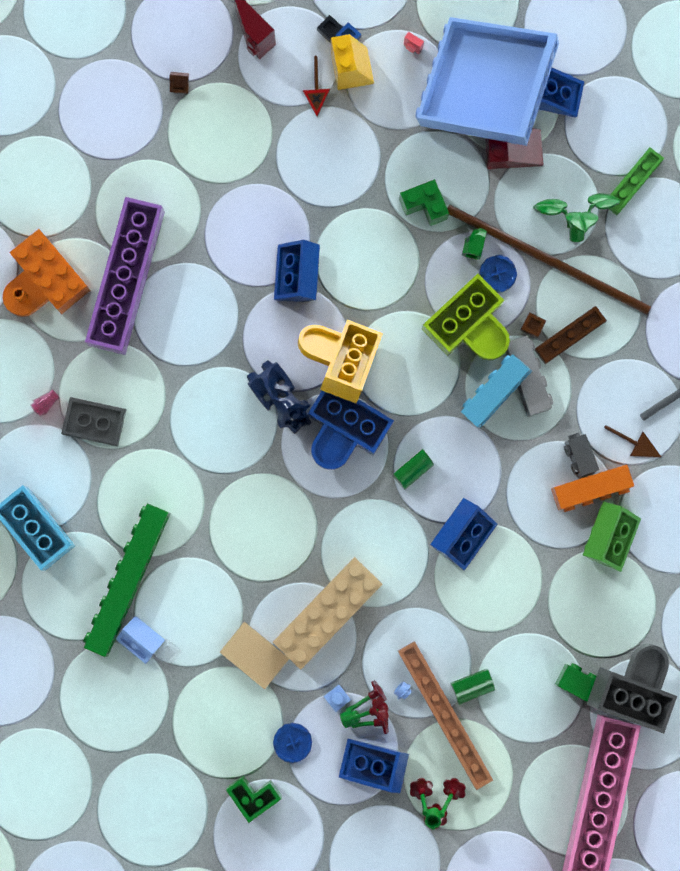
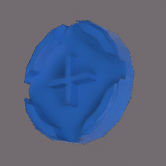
M495 255L487 258L482 263L479 275L497 293H502L513 286L517 277V271L513 261L508 257Z
M288 723L280 727L273 740L277 756L289 763H296L305 759L312 747L311 734L307 728L298 723Z

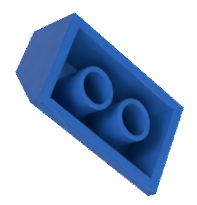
M299 240L278 245L274 300L292 302L316 300L319 244L307 240Z
M463 498L430 545L465 571L498 524L478 505Z

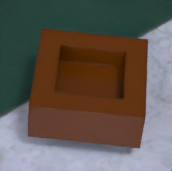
M170 72V92L188 94L189 73Z
M529 312L520 330L538 338L547 320Z

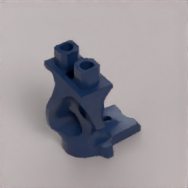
M267 360L261 366L263 369L261 374L257 375L256 372H251L247 375L248 386L267 411L271 409L270 407L273 404L275 405L278 415L277 424L280 428L288 427L295 434L302 426L312 423L306 413V410L311 405L305 400L300 401L294 397L292 391L295 387L277 362L273 364ZM280 381L285 382L283 385H279ZM264 396H270V400L266 401Z

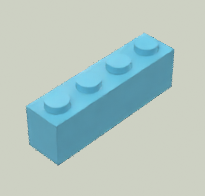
M513 354L503 359L500 369L498 371L494 370L488 376L489 381L485 385L481 384L475 391L476 395L472 399L469 398L462 406L463 410L461 412L479 428L489 420L532 372L526 364Z

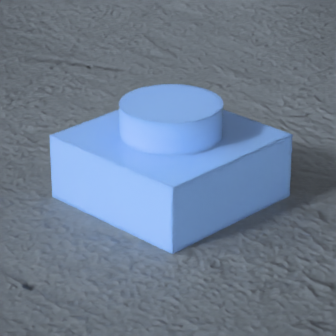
M339 684L324 695V698L335 712L351 701Z

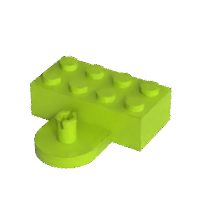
M479 274L475 275L422 326V331L447 356L464 342L478 357L484 360H495L505 354L510 343L506 328L492 315L502 306L505 300Z

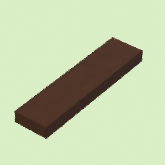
M595 306L536 347L535 352L543 363L547 364L600 327L607 320L597 306Z

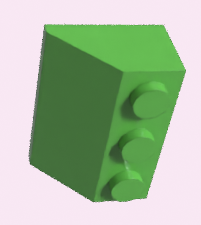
M603 501L595 524L591 529L588 542L585 545L583 556L621 572L641 518L622 506Z

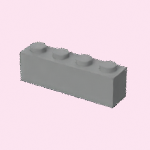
M528 336L510 341L506 354L507 356L512 354L517 356L532 370L528 377L518 386L527 417L549 411L552 408L553 399L550 393L547 394L545 388L547 387V381L545 376H541L539 370L541 369L540 361L538 358H535L533 353L535 351L534 343L532 340H529Z

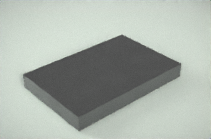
M70 397L61 434L118 447L127 410Z

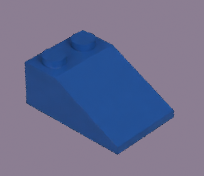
M551 68L538 110L574 118L577 117L584 81Z
M347 739L338 778L391 793H401L409 754Z

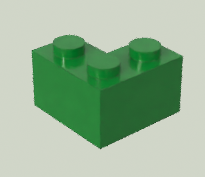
M435 179L400 192L399 201L405 216L423 210L430 226L448 219L449 212Z
M243 775L226 788L227 793L248 823L282 799L281 793L272 780L254 791Z

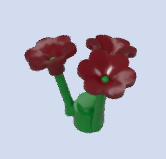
M374 680L371 682L373 690L368 693V696L353 706L347 707L346 712L340 714L342 725L345 728L352 726L354 729L374 725V727L382 726L384 734L389 732L388 705L384 702L387 698L382 688ZM368 700H372L373 707L369 711L360 714L357 710L354 711V709ZM368 715H375L377 717L374 721L360 722V718Z
M419 778L417 781L410 783V795L421 800L422 814L425 816L424 822L432 830L447 823V808L451 800L464 798L466 795L465 784L460 783L456 778L445 780L443 783V792L448 795V798L442 808L437 803L433 804L432 807H427L425 798L433 793L431 781Z

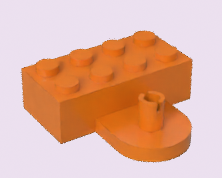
M40 229L36 230L9 252L24 270L8 283L3 291L5 307L16 316L25 317L32 315L48 301L63 314L91 291Z

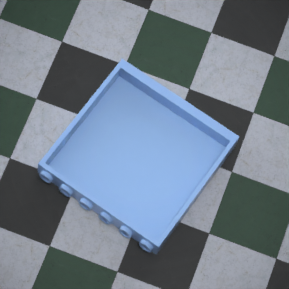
M450 17L448 24L444 26L443 39L438 44L437 57L433 59L432 72L427 77L426 90L421 95V105L416 110V118L420 126L527 146L559 46L558 35Z

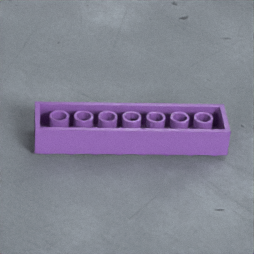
M125 197L85 343L88 346L126 355L165 214L163 206Z

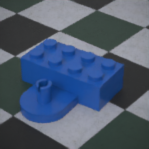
M321 391L308 412V417L323 425L312 443V457L321 468L335 470L347 462L356 446L374 456L394 420L359 399L357 403H353Z

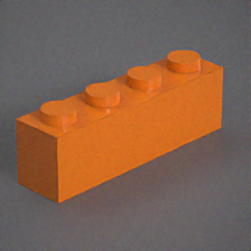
M626 464L553 487L551 491L557 509H563L564 512L574 510V505L582 503L584 507L593 504V499L600 498L603 501L612 498V493L618 492L619 495L630 492L629 488L634 487V483Z

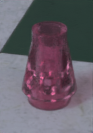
M52 389L48 393L32 400L33 403L30 406L41 417L43 414L46 415L53 404L59 399V396Z

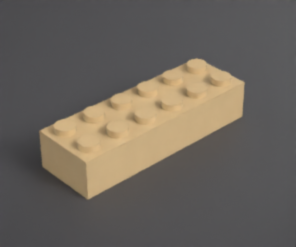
M354 557L273 643L301 670L383 584Z

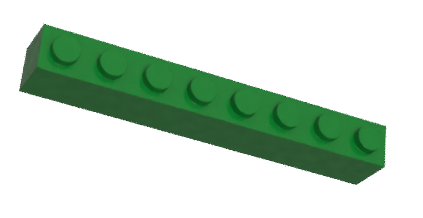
M148 503L146 507L143 506L139 513L141 519L138 524L133 526L131 531L133 537L130 542L126 543L123 549L125 555L122 560L118 561L115 567L117 573L115 578H111L107 588L109 591L107 596H103L100 601V612L95 614L91 624L93 628L84 637L85 649L103 657L109 656L171 513Z

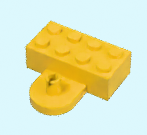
M350 320L346 321L342 333L321 325H310L300 332L298 348L307 358L329 366L320 390L357 403L383 333Z

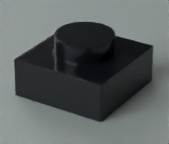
M329 15L317 27V31L331 42V37H335L343 26Z

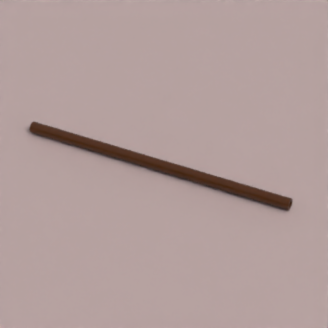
M449 204L447 208L449 215L476 229H485L487 231L486 234L646 315L649 313L651 306Z

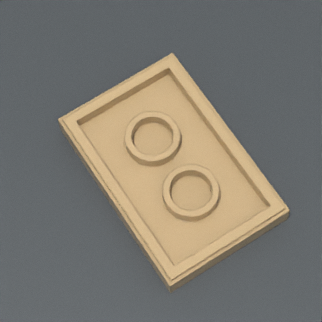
M246 622L239 627L220 651L223 656L263 689H266L289 660L284 653Z

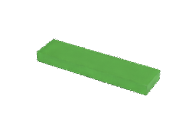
M651 147L648 148L610 194L620 199V203L609 208L610 211L615 215L622 211L664 160L660 154Z

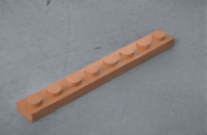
M415 641L398 650L399 655L475 789L478 790L493 781Z

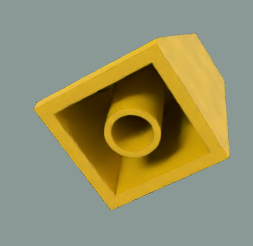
M350 34L331 37V58L337 89L342 90L374 84L367 47Z

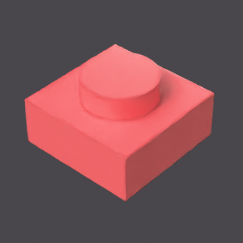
M408 32L404 38V45L408 51L420 54L424 41Z

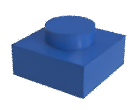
M349 22L335 35L337 37L350 34L357 40L362 36Z

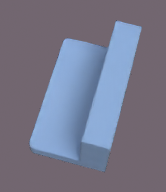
M136 616L122 629L116 638L119 643L145 664L165 641Z

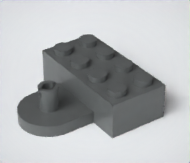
M653 644L639 646L633 652L624 676L600 667L587 705L664 734L677 699L676 695L661 690L669 668L666 652Z

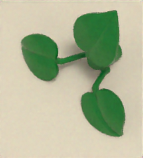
M604 193L593 194L588 197V203L591 204L588 212L568 213L565 209L568 204L559 199L542 200L535 204L533 209L551 216L564 213L567 228H570L569 240L581 242L584 240L588 229L598 222V216L591 212L594 207L598 209L612 208L620 203V199Z

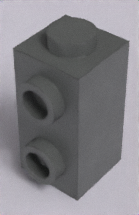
M578 432L568 436L569 440L565 442L564 451L567 457L570 456L573 474H577L578 478L600 470L586 434L580 436Z

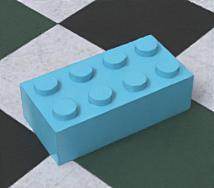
M22 485L0 503V521L40 570L46 571L75 547V544L27 486Z

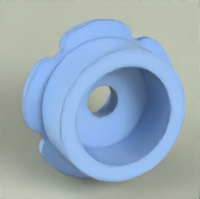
M403 681L394 691V694L398 696V700L401 697L406 699L412 691L410 684Z

